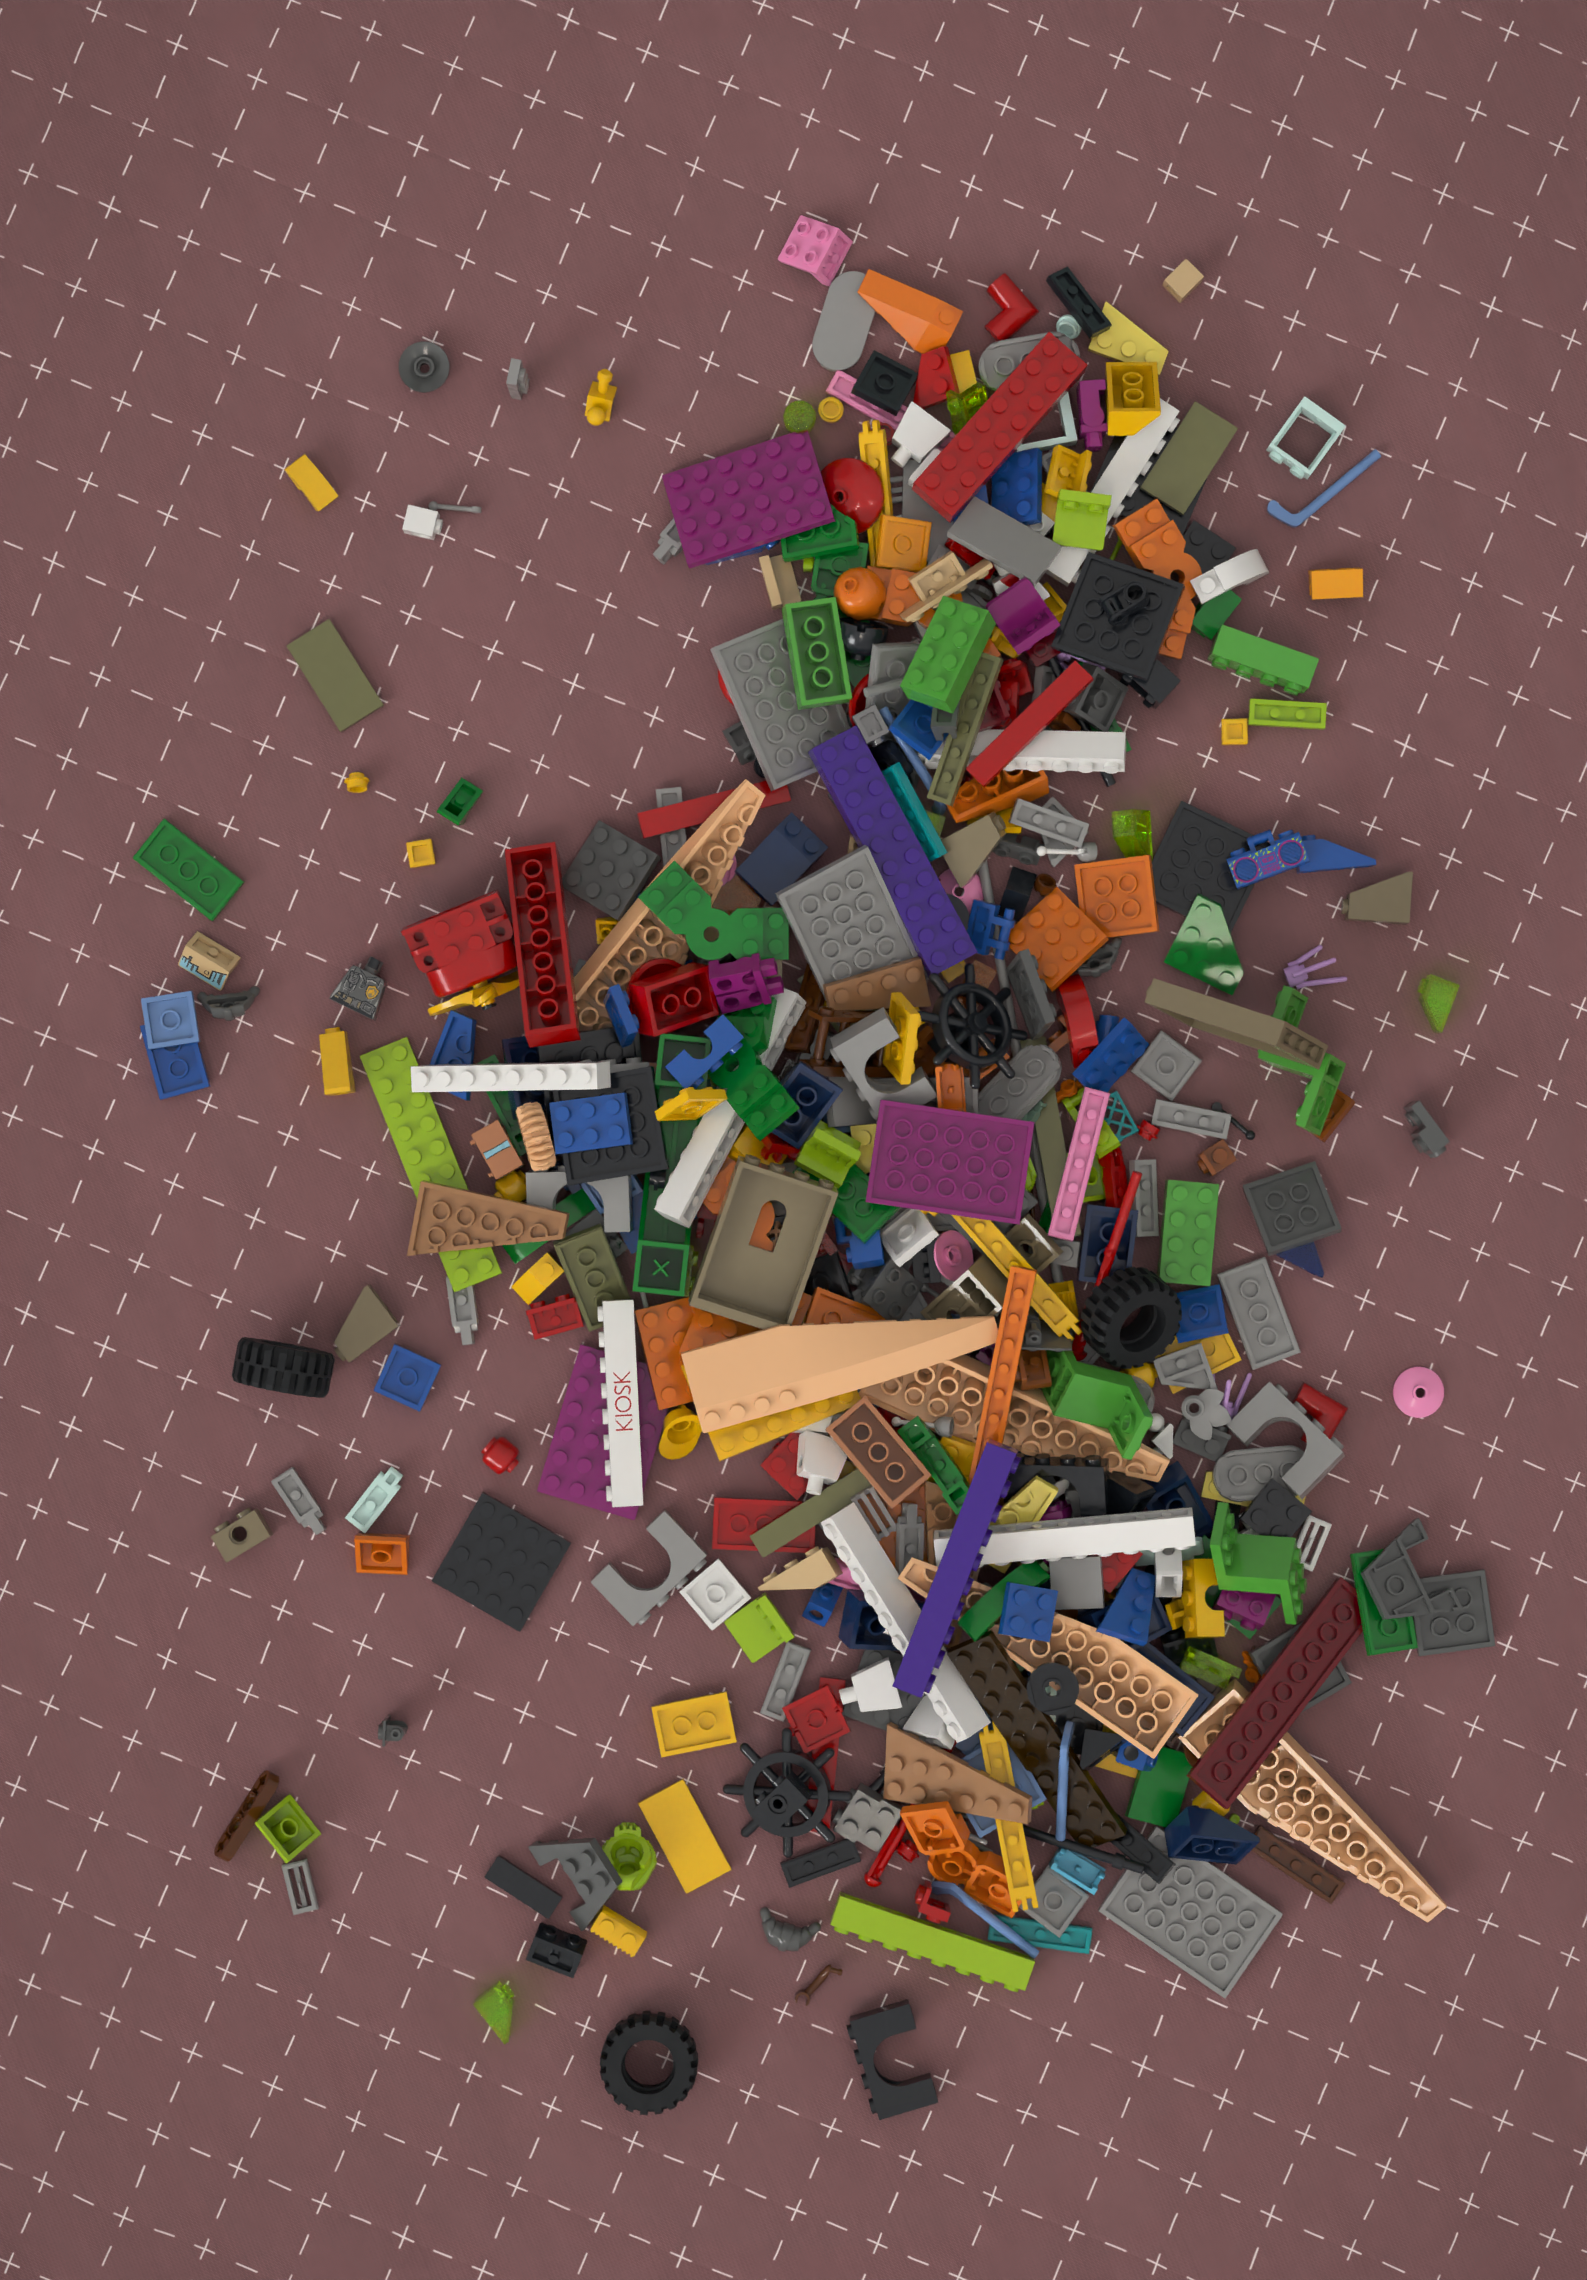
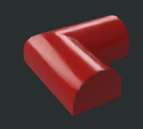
M1006 273L998 277L986 290L1002 309L1000 313L984 326L996 341L1010 339L1039 313V310Z
M1304 1382L1292 1401V1404L1297 1401L1307 1411L1306 1413L1312 1416L1311 1422L1316 1419L1326 1429L1323 1433L1329 1439L1333 1436L1348 1410L1346 1406ZM1304 1432L1300 1439L1307 1443Z

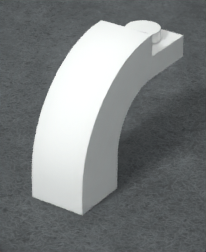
M1254 549L1213 567L1212 570L1190 580V583L1201 604H1204L1237 586L1250 584L1269 574V571L1258 549Z

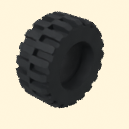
M1129 1267L1125 1268V1271L1122 1269L1113 1272L1111 1277L1106 1276L1103 1278L1102 1283L1092 1289V1295L1087 1297L1085 1301L1086 1307L1082 1309L1081 1313L1083 1337L1092 1349L1114 1367L1131 1369L1132 1366L1134 1368L1144 1366L1143 1363L1145 1362L1151 1363L1157 1355H1162L1166 1351L1167 1345H1171L1175 1339L1173 1337L1174 1334L1179 1331L1180 1324L1178 1322L1182 1320V1311L1180 1310L1181 1302L1177 1297V1293L1159 1276L1147 1268ZM1142 1307L1135 1320L1121 1329L1125 1319L1134 1310Z
M242 1337L237 1345L232 1377L237 1383L299 1396L324 1398L329 1393L335 1359L333 1354L313 1348L265 1339Z
M643 2011V2014L640 2015L636 2013L629 2015L628 2019L619 2021L616 2027L609 2032L602 2048L600 2075L601 2080L605 2083L604 2088L608 2094L614 2096L613 2101L618 2105L622 2103L626 2106L625 2110L632 2113L633 2110H638L640 2115H648V2112H655V2115L662 2114L664 2109L672 2110L677 2107L679 2101H684L695 2083L698 2053L694 2038L690 2037V2031L686 2026L682 2027L679 2024L678 2019L673 2016L670 2019L663 2012L658 2011V2014H651V2011ZM653 2040L665 2045L670 2050L673 2057V2069L665 2081L656 2085H644L636 2082L629 2076L625 2067V2057L628 2050L637 2042Z

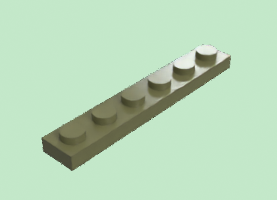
M982 652L960 699L957 738L953 739L951 734H948L927 798L953 807L1004 659Z

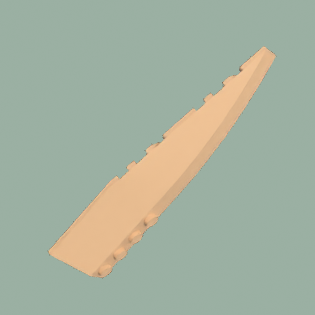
M745 779L685 842L652 882L675 860L711 897L712 907L723 884L724 875L727 870H730L734 862L732 859L738 846L741 847L745 839L743 836L748 826L752 824L765 794ZM639 898L632 904L574 977L580 1031L613 1027L603 1003L609 987L617 984L620 985L622 991H626L632 975L642 964L652 959L666 958L684 965L688 957L689 946L686 942L685 934H674Z
M994 1316L960 1317V1319L936 1318V1320L910 1319V1321H854L853 1323L840 1324V1322H829V1324L819 1325L804 1323L803 1325L795 1326L781 1324L681 1352L702 1431L707 1433L855 1391L970 1353L996 1343L998 1328Z
M964 1354L897 1378L861 1388L859 1395L861 1399L866 1396L872 1404L910 1421L916 1416L929 1423H935L940 1417H953V1436L976 1443L991 1366ZM1015 1382L1003 1444L1029 1456L1041 1453L1049 1454L1050 1457L1072 1454L1075 1457L1085 1458L1089 1455H1099L1101 1458H1109V1472L1111 1473L1112 1471L1125 1473L1126 1476L1154 1482L1160 1481L1170 1462L1169 1458L1141 1443L1140 1449L1135 1452L1132 1460L1122 1458L1107 1428L1054 1416L1042 1390L1031 1389L1021 1391L1019 1382Z
M912 1557L897 1579L924 1598H927L938 1567ZM973 1581L969 1594L967 1596L962 1595L961 1602L965 1604L958 1621L992 1587ZM1056 1612L1054 1614L1050 1642L998 1634L1001 1617L990 1629L1010 1658L1031 1673L1038 1666L1047 1662H1058L1067 1665L1075 1673L1079 1683V1694L1075 1704L1153 1759H1155L1198 1697V1694L1120 1639L1096 1632L1097 1628ZM1054 1681L1049 1682V1686L1056 1691L1061 1689L1058 1683L1055 1685Z
M1234 1679L1215 1696L1184 1736L1178 1735V1738L1199 1759L1249 1692ZM1286 1732L1238 1795L1237 1799L1249 1811L1256 1815H1261L1267 1819V1822L1288 1832L1289 1836L1297 1841L1304 1842L1310 1846L1311 1850L1343 1870L1350 1871L1359 1880L1377 1888L1386 1897L1393 1898L1400 1903V1906L1427 1923L1447 1907V1904L1357 1803Z

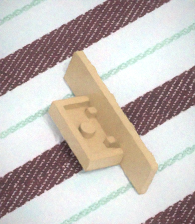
M952 551L943 555L908 578L920 601L900 613L901 619L906 622H915L925 615L924 612L931 607H938L943 596L948 597L953 593L958 594L968 587L967 584L974 579L980 580L989 574L988 570L993 567L992 563L987 559H983L964 571Z

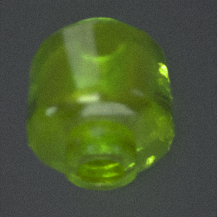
M803 400L790 403L785 408L783 414L786 430L790 433H805L807 431L810 433L816 424V412L813 406Z

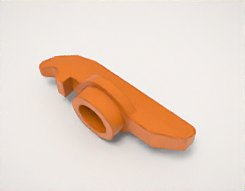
M1072 1079L1064 1080L1060 1085V1091L1056 1093L1057 1103H1060L1066 1097L1074 1096L1083 1087L1080 1082H1075Z
M1242 1651L1243 1663L1248 1666L1245 1671V1677L1249 1682L1257 1683L1261 1675L1253 1663L1249 1652Z

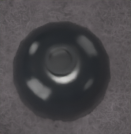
M840 618L844 650L851 653L850 658L865 660L866 656H871L873 644L886 643L888 626L874 621L867 623L852 618Z

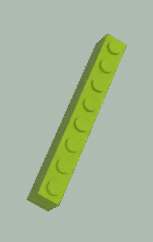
M843 1892L839 1893L830 1920V1925L835 1926L834 1930L839 1933L848 1935L849 1932L858 1934V1938L869 1943H872L873 1940L882 1942L884 1948L892 1951H897V1948L906 1950L907 1955L910 1957L921 1959L923 1956L932 1959L931 1963L945 1968L947 1964L956 1967L955 1971L963 1975L970 1976V1973L980 1975V1980L990 1984H994L995 1981L1003 1983L1004 1988L1014 1992H1018L1019 1989L1026 1990L1035 1964V1960L1029 1955Z

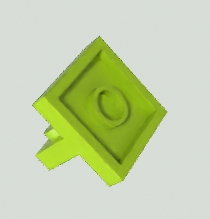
M820 1120L803 1143L794 1164L818 1178L833 1182L834 1187L839 1188L842 1186L849 1169L858 1161L862 1153L858 1150L861 1142L834 1127L828 1128V1124Z

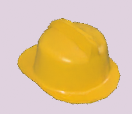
M685 1404L679 1405L677 1409L670 1411L665 1416L663 1421L664 1431L658 1447L659 1452L664 1458L671 1460L680 1459L688 1455L696 1446L702 1428L698 1415H695Z

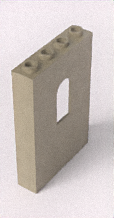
M1153 978L1152 984L1146 991L1145 1003L1189 1027L1318 1070L1328 1048L1327 1044L1286 1021Z
M746 1154L745 1157L738 1156L688 1299L689 1306L760 1329H767L781 1324H790L792 1326L836 1202L838 1190L837 1187H834V1183L829 1180L820 1178L819 1181L810 1179V1175L797 1170L791 1173L785 1171V1167L780 1164L771 1162L770 1165L760 1163L761 1159ZM776 1200L785 1206L786 1216L773 1252L749 1245L762 1206L768 1201Z

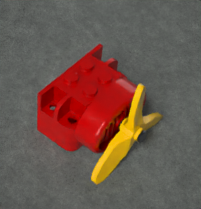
M498 889L403 927L401 930L416 966L420 971L426 973L436 997L448 996L471 986L474 988L429 1008L428 1013L430 1016L443 1014L470 1005L474 1007L481 1005L483 1010L489 1009L497 1005L495 1002L496 997L519 986L518 971L496 978L490 982L487 981L517 967L516 949L511 938L513 925Z

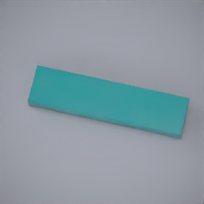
M900 762L883 770L882 774L929 862L946 854L947 851Z
M994 1914L1034 1947L1089 1954L1092 1927L1069 1924L1061 1937L1058 1938L1035 1919L1015 1916L1010 1918L1006 1915ZM989 1924L988 1940L1012 1943Z

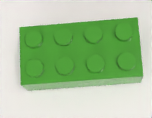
M946 596L942 597L900 684L908 699L952 714L954 713L996 625L989 610Z
M836 597L785 604L782 608V615L798 710L848 703L852 699Z
M1222 624L1216 633L1207 660L1211 661V666L1221 670H1226L1227 667L1236 670L1235 674L1240 677L1250 679V676L1259 678V682L1263 685L1274 687L1276 684L1284 687V692L1298 696V693L1303 694L1309 688L1319 658Z
M1165 1180L1157 1276L1164 1282L1210 1286L1219 1184Z

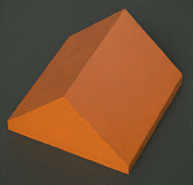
M357 1533L354 1538L356 1572L408 1575L410 1535Z

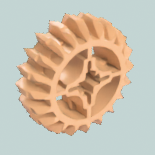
M528 1102L517 1107L518 1124L531 1168L534 1171H544L555 1166V1151L541 1104L538 1102Z

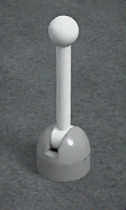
M1084 842L1081 848L1078 847L1077 849H1046L1044 846H1039L1037 854L1039 856H1044L1045 854H1075L1080 861L1091 863L1097 859V845L1095 842Z
M894 1417L891 1422L894 1427H899L900 1425H906L910 1421ZM940 1417L935 1423L924 1422L929 1428H934L939 1436L951 1438L953 1435V1417Z

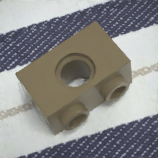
M247 1508L236 1515L238 1520L234 1523L229 1524L226 1521L214 1528L216 1534L212 1535L211 1538L226 1563L273 1535L258 1508L253 1511ZM241 1526L246 1529L247 1537L245 1540L236 1538V1527Z

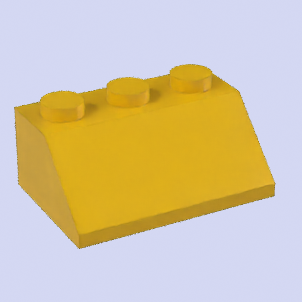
M1106 362L1105 403L1108 436H1133L1161 415L1157 362Z

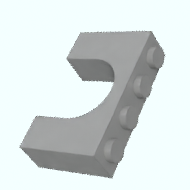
M884 1007L830 1038L833 1047L830 1049L832 1056L837 1063L842 1061L845 1066L843 1068L845 1076L849 1082L855 1081L858 1086L855 1088L856 1092L863 1102L867 1100L871 1107L868 1110L875 1121L878 1120L880 1100L924 1105L937 1097L935 1087L922 1066L917 1068L914 1074L911 1075L910 1084L901 1085L897 1080L889 1083L877 1082L865 1074V1065L869 1057L880 1048L899 1038L897 1028Z
M559 1165L558 1170L534 1171L532 1169L526 1172L527 1204L556 1210L557 1196L560 1190L567 1184L564 1165ZM631 1175L588 1182L587 1184L593 1186L603 1200L604 1231L631 1232L633 1230Z
M1268 1382L1226 1426L1248 1447L1265 1428L1275 1422L1287 1421L1298 1425L1306 1435V1450L1301 1459L1281 1479L1303 1500L1345 1457L1342 1451L1344 1446L1334 1436L1329 1439L1323 1433L1326 1429L1316 1419L1311 1422L1305 1416L1307 1411L1297 1401L1292 1404L1286 1398L1289 1394L1279 1384L1274 1386Z
M666 1509L646 1527L649 1533L665 1548L670 1557V1573L661 1584L653 1588L636 1587L611 1563H608L591 1580L595 1588L632 1626L637 1622L642 1625L651 1616L649 1611L655 1605L660 1608L670 1598L667 1594L674 1587L677 1590L680 1589L689 1580L686 1575L692 1569L697 1572L707 1562L704 1558L708 1553Z

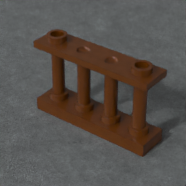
M820 1006L819 1010H808V1015L819 1020V1027L813 1056H810V1059H799V1062H803L824 1077H846L843 1072L845 1066L842 1061L837 1063L833 1056H831V1059L823 1058L830 1022H840L838 1032L840 1033L850 1027L851 1023H857L876 1011L835 1010L826 1006ZM884 1047L876 1051V1056L872 1060H867L864 1072L868 1077H894L882 1063Z

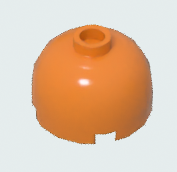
M855 567L850 568L839 576L834 586V597H836L838 608L846 616L855 620H865L878 613V608L882 601L885 602L886 587L883 580L872 570Z

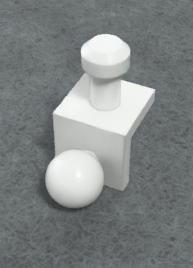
M1151 1413L1153 1422L1149 1430L1158 1432L1150 1439L1156 1445L1153 1450L1171 1459L1173 1457L1174 1426L1169 1422L1164 1426L1163 1416L1159 1413Z

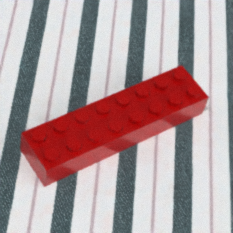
M1048 332L915 480L912 490L951 523L1081 378L1088 365L1051 332Z
M550 842L505 849L525 1037L530 1048L581 1040L560 855L556 843Z

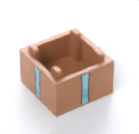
M496 1120L471 1134L473 1140L470 1141V1144L477 1145L491 1170V1173L488 1174L489 1178L495 1177L496 1180H499L526 1165L522 1156L519 1157L501 1120Z

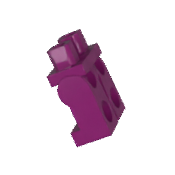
M1105 379L1079 381L1076 388L1080 427L1078 440L1084 439L1085 451L1099 452L1103 447L1102 438H1104L1107 432V423H1103L1104 412L1100 408L1099 397H1103L1106 390Z
M756 953L751 954L752 958L742 957L729 963L720 964L719 960L708 962L709 980L722 1014L758 1006L762 1003L764 1005L771 1004L772 995L784 993V984L781 976L768 978L769 976L778 975L775 958L761 960L760 954Z

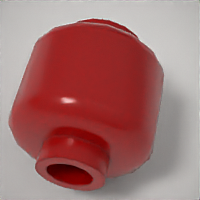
M493 1437L481 1451L484 1454L482 1457L483 1463L498 1475L503 1474L505 1471L511 1473L519 1463L516 1459L519 1455V1449L505 1437H499L498 1439Z

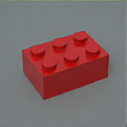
M692 962L629 983L634 1014L639 1022L638 1033L655 1037L719 1015L716 996L709 980V965Z

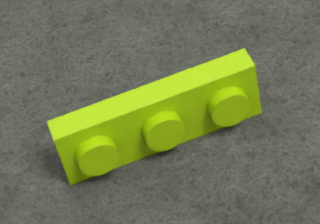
M1250 699L1248 725L1324 730L1327 703Z

